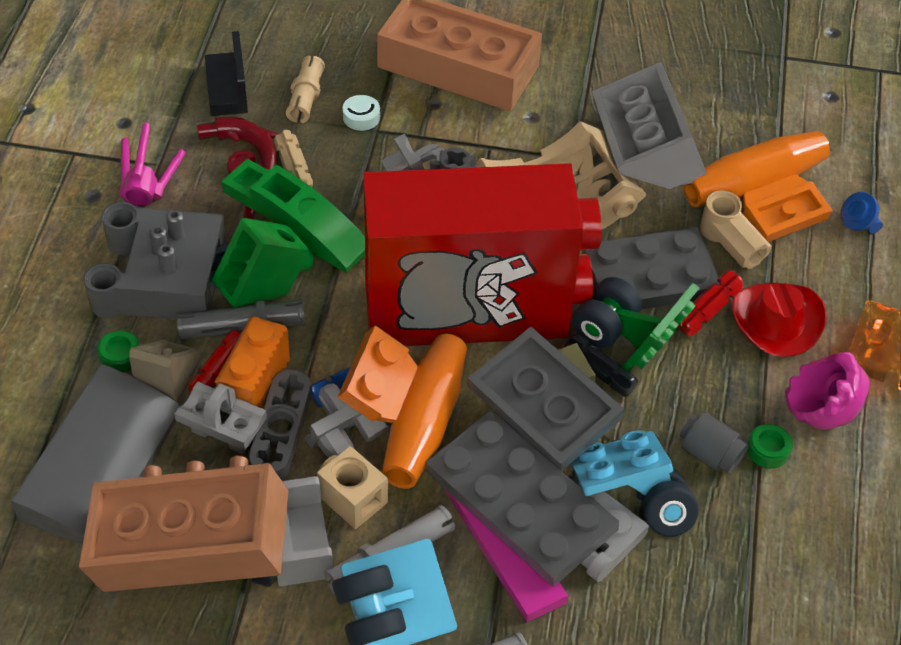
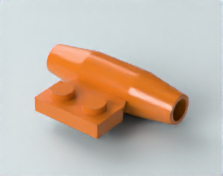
M820 131L775 137L725 155L705 167L707 174L696 178V180L689 184L683 185L685 196L693 207L705 206L708 196L715 191L723 190L734 193L739 199L743 200V215L768 242L828 220L833 211L812 181L808 182L799 176L829 157L830 147L828 140Z
M373 326L365 333L337 398L372 422L377 420L392 423L382 474L388 478L389 484L398 488L408 489L415 486L426 469V462L434 456L442 442L461 391L467 346L457 336L441 334L435 338L419 364L416 365L409 355L407 347L377 326Z

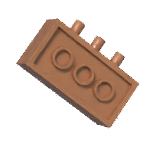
M401 0L377 34V67L511 112L539 67L542 33L440 0Z
M243 456L231 457L229 468L205 470V465L202 462L189 461L186 465V472L162 475L160 467L149 465L144 468L143 477L94 482L79 568L103 592L281 575L289 490L270 463L248 465V459Z

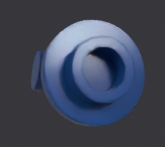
M856 192L844 201L841 208V219L848 228L855 231L867 229L870 233H876L883 227L882 221L878 218L879 204L874 196L866 192Z

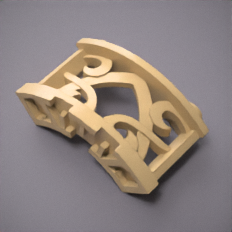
M581 121L563 137L541 149V157L524 163L521 157L511 160H487L480 158L476 162V167L572 163L578 198L598 199L602 229L611 225L619 218L632 214L636 210L637 204L646 196L644 190L638 186L633 178L619 173L607 136L603 130ZM599 153L604 162L593 168V156ZM613 173L619 183L610 190L611 181L601 178ZM609 191L605 195L600 196L601 193Z

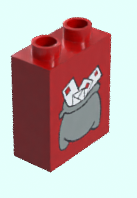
M572 163L363 172L365 289L368 330L373 326H377L404 346L431 345L435 338L441 334L457 336L464 343L514 341L530 327L545 339L568 338L573 304H582L587 300H592L593 295L591 260L588 254H580V250L599 249L602 236L599 201L597 198H578Z

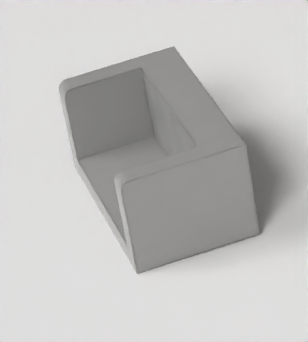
M314 476L283 481L289 492L281 575L277 576L278 587L325 580L324 571L333 568L332 550L328 545L321 505L319 477Z

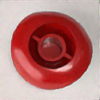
M787 283L756 284L741 290L732 300L733 318L740 332L759 349L775 356H795L808 351L821 337L827 321V311L821 297L812 289L801 285Z

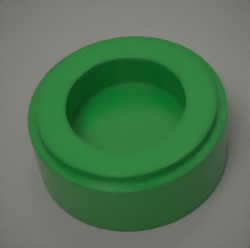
M122 330L113 331L103 336L97 345L100 364L121 372L131 370L129 354L131 348L140 346L138 338L134 334Z
M763 424L756 427L751 432L747 443L749 445L747 453L750 459L755 464L768 469H775L785 465L793 449V441L789 433L773 424Z

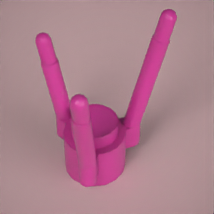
M147 122L142 125L135 166L132 170H130L128 138L121 140V185L119 195L127 203L140 207L151 204L153 198L156 200L162 198L165 186L186 153L183 149H180L157 182L154 171L144 165L150 124Z

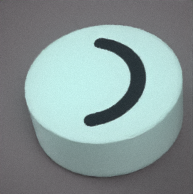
M367 95L350 97L343 104V121L351 129L369 130L380 121V105L376 99Z

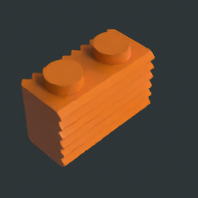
M255 316L251 317L216 378L215 383L217 385L215 388L218 387V384L233 388L236 398L263 409L274 377L282 372L284 368H287V362L290 361L288 330L286 326Z

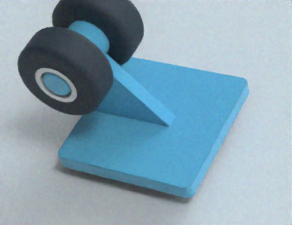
M632 431L624 434L620 440L606 444L595 442L571 463L585 496L625 485L636 489L637 498L643 500L642 511L649 527L659 535L666 537L682 535L693 527L698 518L699 506L694 494L688 488L682 475L673 468L670 458L653 431Z
M424 539L345 563L340 568L342 577L332 582L336 601L339 604L350 602L355 621L345 625L349 645H411L457 629V623L430 539Z

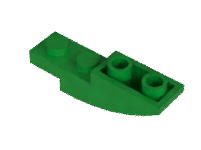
M247 158L221 181L223 193L275 223L290 227L315 256L346 274L365 256L364 235L321 194L277 164L270 170H267Z

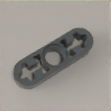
M285 370L274 377L264 406V410L267 412V419L255 435L249 454L250 465L263 464L269 460L271 447L276 448L277 461H273L271 466L282 481L290 473L311 402L310 380L303 372ZM290 388H298V390L293 392L291 406L287 405L285 393H288ZM279 419L288 420L293 424V427L285 433H275L269 429L270 424Z

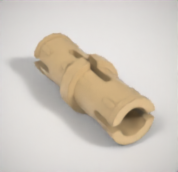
M311 56L303 58L299 75L291 84L292 96L286 109V116L295 123L298 122L300 112H303L300 122L305 123L308 121L313 101L317 100L320 94L319 82L325 69V64L317 56L313 57L310 67Z

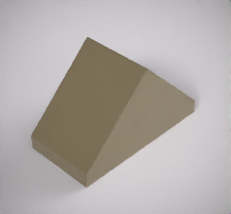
M159 340L133 347L129 354L133 377L178 402L200 360L202 350L167 340Z

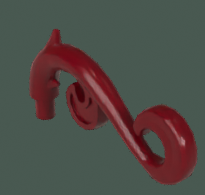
M238 117L215 118V122L196 125L199 140L218 137V140L232 139L234 142L242 140L250 143L259 152L261 161L258 165L267 170H270L275 164L278 165V153L272 140L278 135L277 132L269 131L251 121ZM245 150L234 152L228 158V173L230 174L247 158L256 163V155ZM245 206L243 218L255 220L254 215L256 211Z

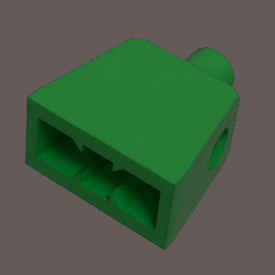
M241 218L212 282L233 307L282 297L289 293L299 272L308 271L312 268L314 256L312 251L290 227L284 224Z

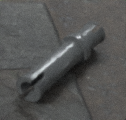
M298 299L265 304V300L256 301V305L177 313L179 339L225 335L231 330L243 332L249 319L253 316L285 325L286 327L305 326L303 301Z

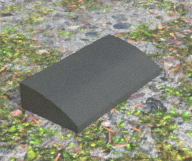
M100 364L11 502L17 520L83 544L93 483L143 477L144 468L151 464L176 422L174 413L181 405L152 386L121 371Z

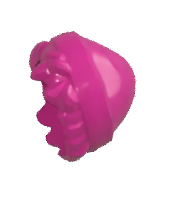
M850 352L833 353L820 360L803 364L800 367V376H792L789 380V387L785 389L787 407L797 420L803 421L815 429L827 430L847 425L859 415L864 407L870 386L868 375Z

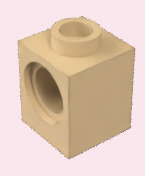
M351 446L338 456L333 455L329 457L317 472L320 482L321 499L355 530L388 503V478ZM347 483L357 484L351 487L343 486Z

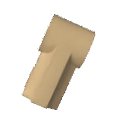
M723 190L715 191L706 200L699 225L700 232L708 240L720 242L742 268L746 267L749 270L759 265L769 255L772 246L741 213V201L734 193Z

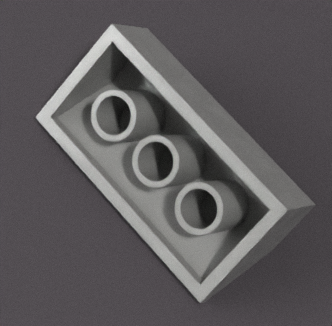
M662 62L592 91L617 169L621 175L672 189L679 185L689 184L696 180V178L707 174Z

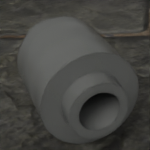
M704 412L700 417L692 415L680 432V437L684 439L682 449L717 472L722 469L728 474L732 473L744 457L749 446L741 440V434L707 412Z

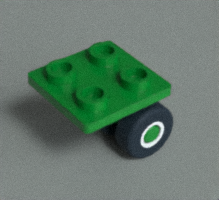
M607 277L594 289L592 300L583 302L572 316L573 327L577 334L597 348L612 346L622 335L637 349L621 369L624 368L629 372L636 365L642 370L673 335L677 326L694 309L696 305L690 299L698 291L699 287L692 283L662 318L640 313L642 300L637 290L630 283L618 277Z

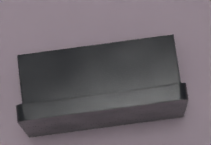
M239 31L232 32L234 52L205 55L211 116L248 113Z

